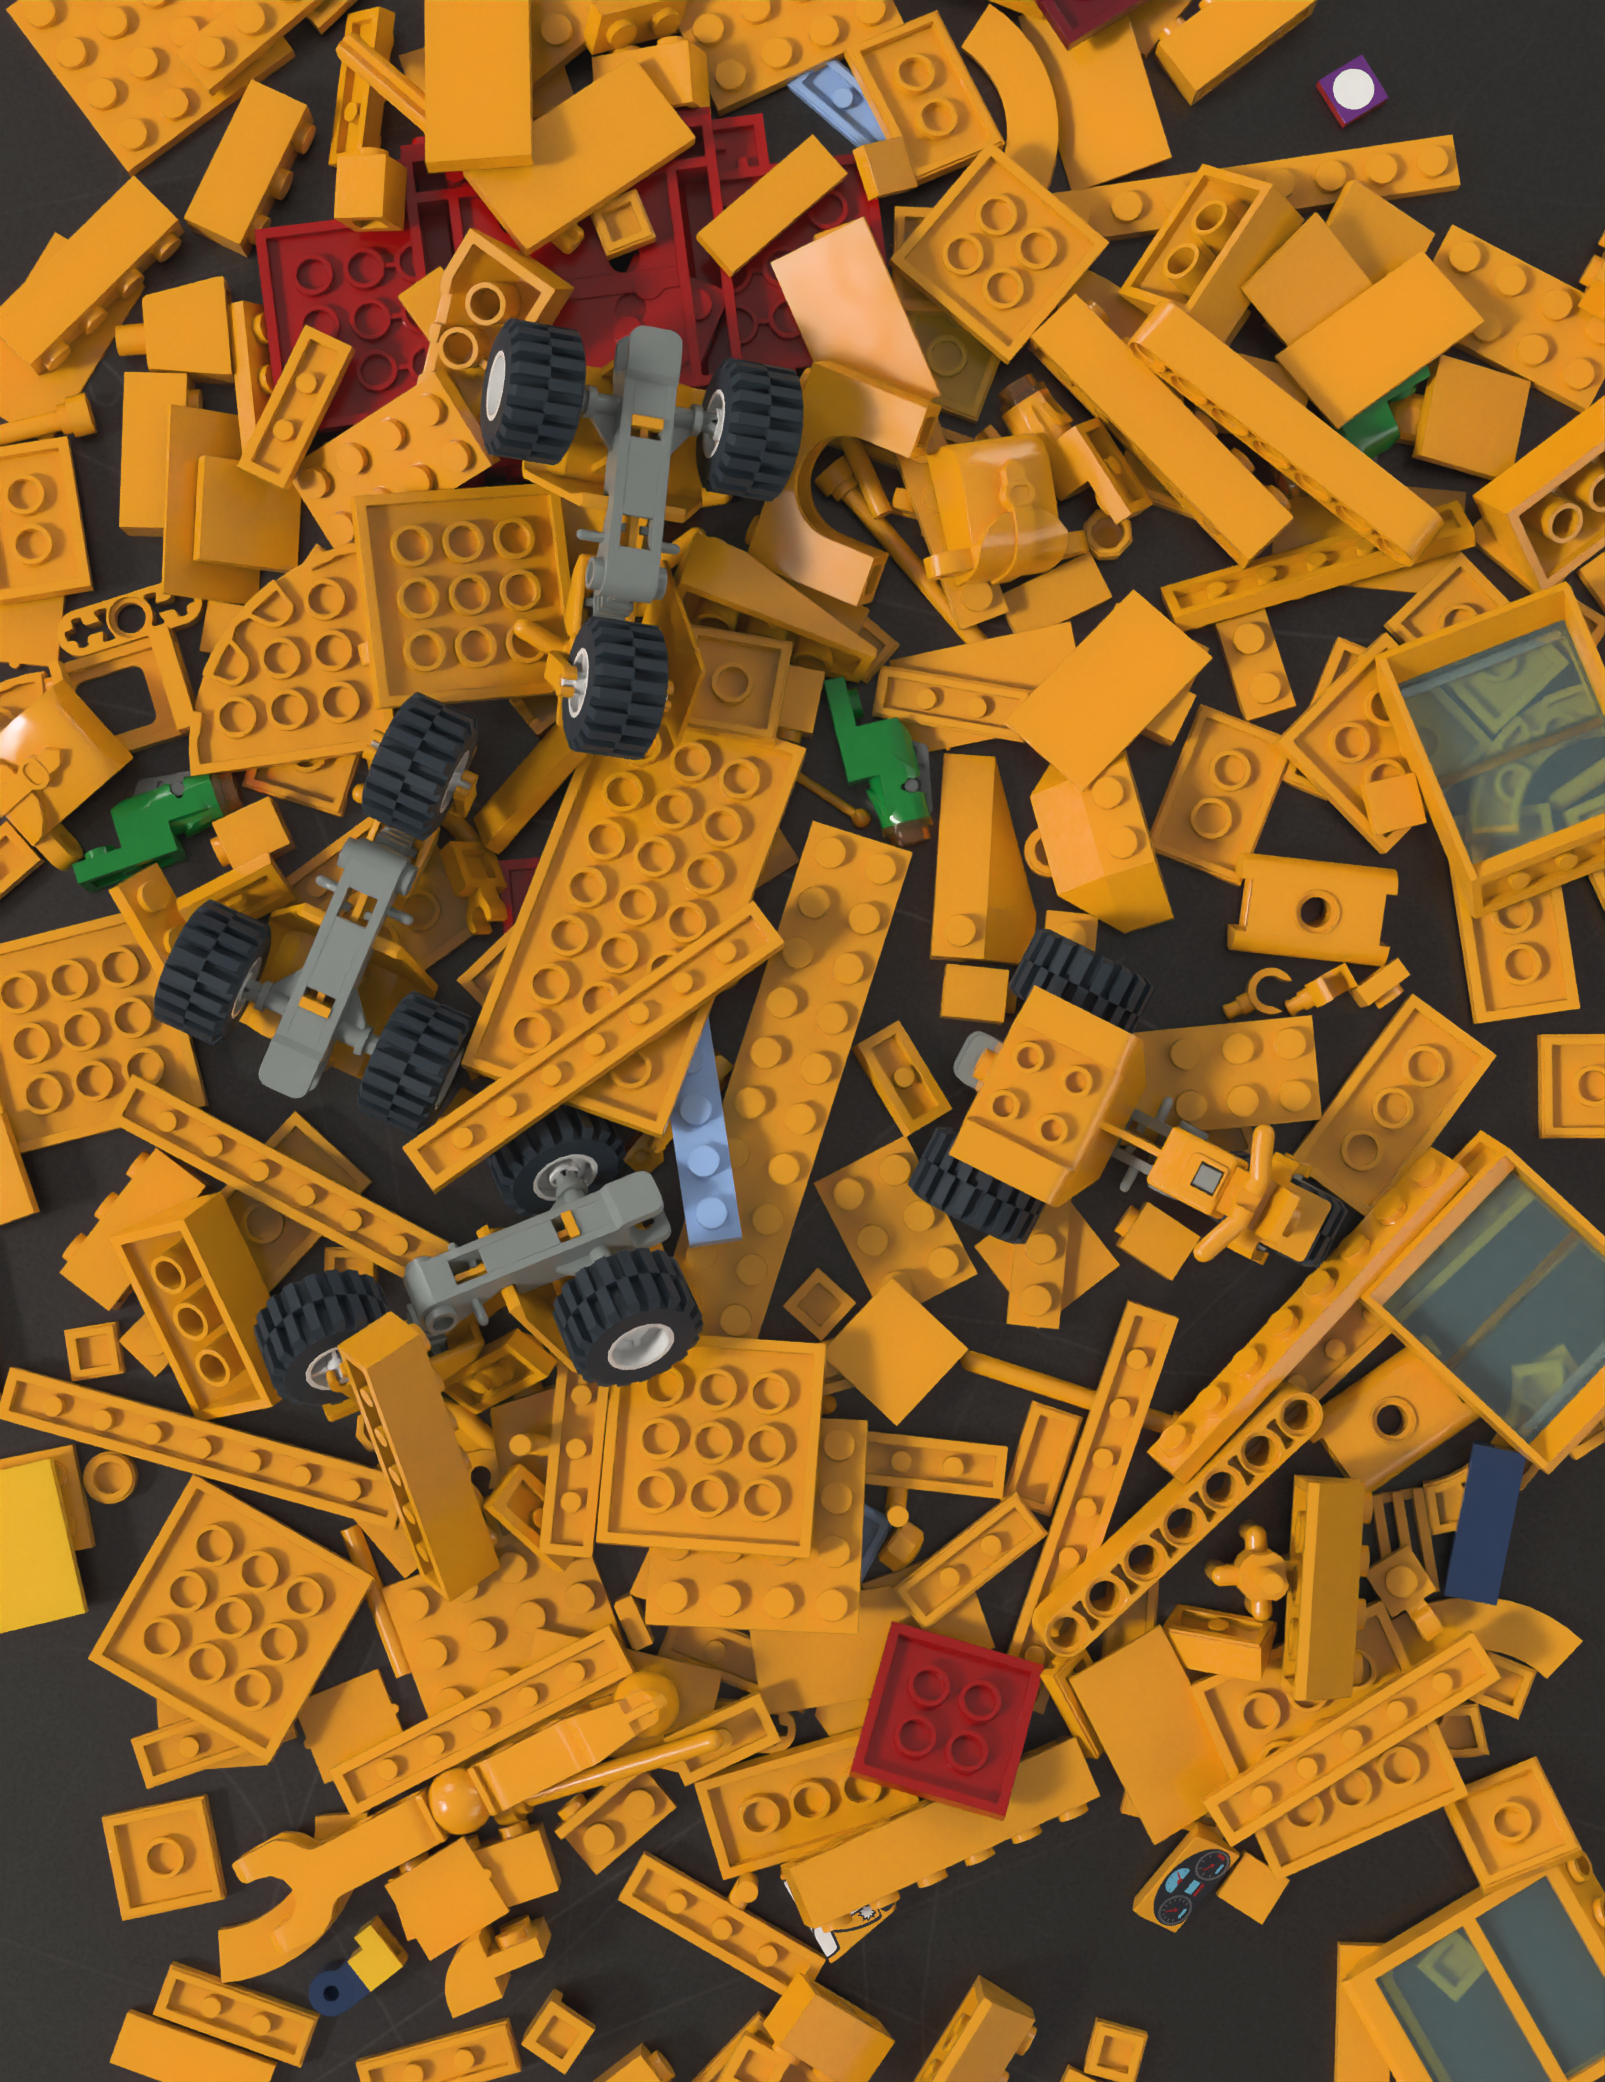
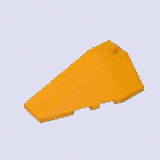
M470 228L443 272L439 292H442L435 322L431 323L427 338L430 341L424 370L419 375L417 384L445 368L480 425L481 397L485 371L493 343L504 323L508 319L514 318L552 325L573 292L574 287L534 258L526 257L522 252L474 228Z
M695 532L674 575L675 583L690 624L793 642L790 660L792 665L825 672V677L838 678L844 676L846 681L860 682L874 661L878 649L745 551L728 545L722 539L707 537Z

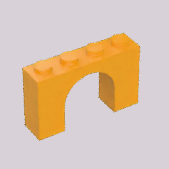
M830 360L813 362L811 368H806L799 380L803 396L804 414L801 442L793 471L780 495L771 502L765 501L760 516L754 517L747 530L745 543L750 545L747 553L772 572L857 607L872 602L889 553L834 530L822 519L814 505L811 494V475L814 464L823 449L841 436L863 439L909 459L924 456L942 406Z

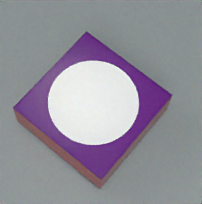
M1362 54L1318 80L1316 84L1317 89L1342 129L1382 106L1389 98Z

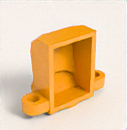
M1020 434L946 445L926 454L948 552L935 554L923 559L928 581L954 578L956 587L991 581L992 585L1007 583L1020 576L1044 573L1055 567L1061 560L1089 552L1085 531L1068 532L1059 520L1049 455L1043 440L1034 434Z
M63 679L41 695L0 732V818L5 816L32 846H35L53 866L59 870L68 871L72 864L77 863L83 857V850L78 841L61 822L134 757Z

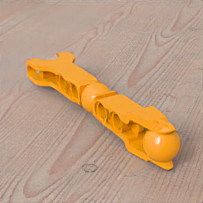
M642 1670L632 1673L619 1683L614 1693L577 1706L564 1715L475 1761L469 1768L456 1767L443 1771L433 1780L431 1786L406 1796L327 1838L315 1839L305 1833L283 1831L245 1852L232 1864V1868L241 1882L248 1884L257 1879L273 1876L284 1880L294 1892L296 1906L293 1915L281 1921L278 1927L269 1935L276 1953L284 1954L323 1935L338 1916L345 1893L446 1841L451 1834L464 1835L477 1831L487 1822L490 1815L494 1816L570 1776L598 1764L635 1736L652 1738L665 1733L673 1726L679 1714L680 1701L676 1686L672 1680L657 1672Z

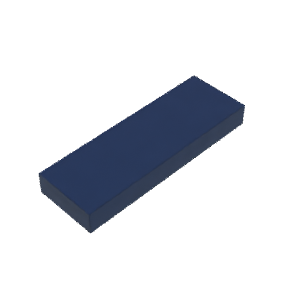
M1473 1440L1443 1590L1445 1596L1497 1606L1526 1458L1513 1447Z

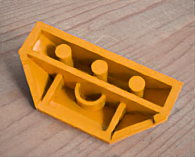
M1126 749L1084 792L1050 764L1031 793L1030 799L1057 895L1124 934L1173 920V912Z

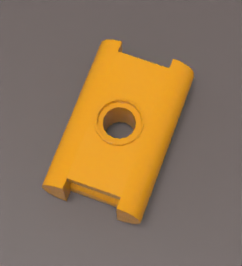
M1245 852L1240 853L1235 873L1244 878L1245 882L1239 925L1228 924L1227 947L1229 950L1380 967L1385 965L1390 947L1380 941L1386 895L1398 894V873L1396 869ZM1312 897H1320L1324 908L1321 916L1313 922H1304L1301 918L1302 905Z
M1424 1334L1418 1338L1437 1357L1442 1354L1427 1335ZM1405 1347L1323 1404L1321 1426L1306 1442L1315 1443L1319 1440L1345 1478L1359 1479L1366 1483L1365 1492H1374L1480 1418V1416L1412 1351ZM1393 1405L1401 1415V1423L1394 1433L1386 1435L1377 1425V1416L1383 1407Z

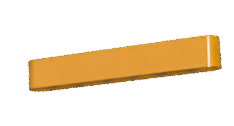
M1160 301L1128 341L1127 346L1130 351L1145 366L1395 562L1403 566L1412 567L1443 527L1444 521L1442 517L1429 504L1174 304Z
M1289 1382L1280 1383L1186 1485H1183L1174 1477L1037 1606L1033 1613L1032 1626L1044 1645L1052 1653L1061 1657H1071L1082 1652L1317 1432L1323 1420V1410L1319 1401L1296 1384ZM1300 1399V1413L1295 1419L1285 1422V1408L1292 1401ZM1255 1436H1263V1445L1259 1453L1252 1457H1245L1247 1443ZM1224 1472L1225 1480L1222 1487L1216 1492L1207 1493L1206 1485L1209 1478L1215 1473ZM1186 1508L1187 1515L1182 1525L1174 1529H1168L1167 1522L1172 1512L1177 1509ZM1139 1545H1148V1553L1145 1559L1139 1564L1130 1565L1128 1559L1131 1551ZM1101 1581H1109L1110 1587L1105 1597L1096 1601L1090 1600L1089 1595L1094 1585ZM1064 1617L1071 1618L1070 1628L1065 1634L1057 1637L1051 1636V1628L1057 1620Z

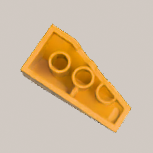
M944 753L929 959L1018 966L1035 934L1036 911L996 758L993 756Z

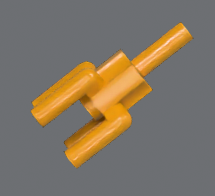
M1247 1519L1242 1521L1238 1527L1239 1535L1245 1540V1549L1237 1555L1233 1563L1224 1564L1218 1559L1209 1560L1205 1565L1204 1571L1206 1576L1218 1586H1236L1246 1596L1244 1600L1245 1609L1256 1620L1266 1621L1273 1613L1272 1600L1278 1601L1286 1594L1290 1587L1288 1582L1292 1581L1295 1564H1302V1561L1290 1560L1289 1553L1280 1556L1269 1549L1265 1529L1255 1521Z

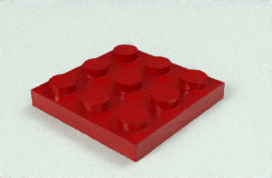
M892 1621L849 1776L1004 1821L1041 1681L1040 1674L1043 1672L1044 1665Z

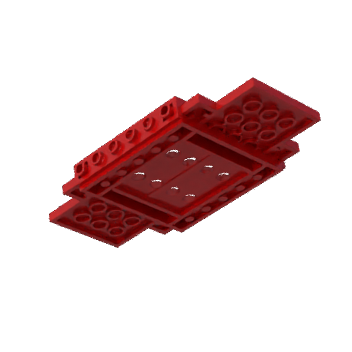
M687 106L677 107L674 110L696 137L695 144L622 193L637 189L656 236V242L636 249L640 255L638 266L633 271L620 273L611 267L590 215L577 223L583 229L584 238L572 253L564 254L550 241L529 255L574 287L573 292L552 326L577 330L582 339L586 366L603 368L615 359L617 342L613 337V326L619 319L615 312L618 301L628 295L636 296L633 289V279L639 271L648 269L645 272L655 288H663V291L653 300L643 299L646 305V314L640 322L643 326L672 330L687 340L690 361L681 367L679 383L701 390H707L715 371L721 362L728 358L793 369L796 373L804 372L806 368L812 367V357L771 262L813 242L815 234L865 216L887 267L879 199L868 201L854 154L833 156L848 173L845 179L730 278L697 241L696 236L705 226L779 163L769 164L763 113L711 120L710 107L690 109ZM425 136L414 138L411 145L400 146L401 159L396 160L407 168L404 230L355 232L336 219L254 230L274 388L305 324L352 346L356 351L316 434L348 430L417 385L418 377L424 370L430 342L399 301L398 296L439 266L445 271L470 228H474L522 252L509 234L502 230L500 222L463 176V171L428 173L425 163ZM690 276L723 289L725 313L702 366ZM681 299L683 303V311L681 309ZM499 456L501 459L499 462L458 486L457 489L482 487L486 485V479L506 476L507 482L510 483L528 482L529 480L523 477L522 460Z

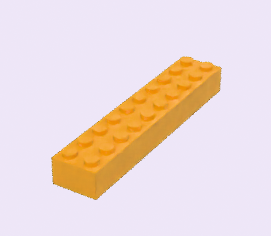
M816 821L812 822L777 931L784 940L785 947L768 959L722 1103L742 1240L689 1248L686 1221H684L673 1256L678 1262L703 1316L701 1318L704 1323L703 1331L698 1335L758 1339L913 852Z

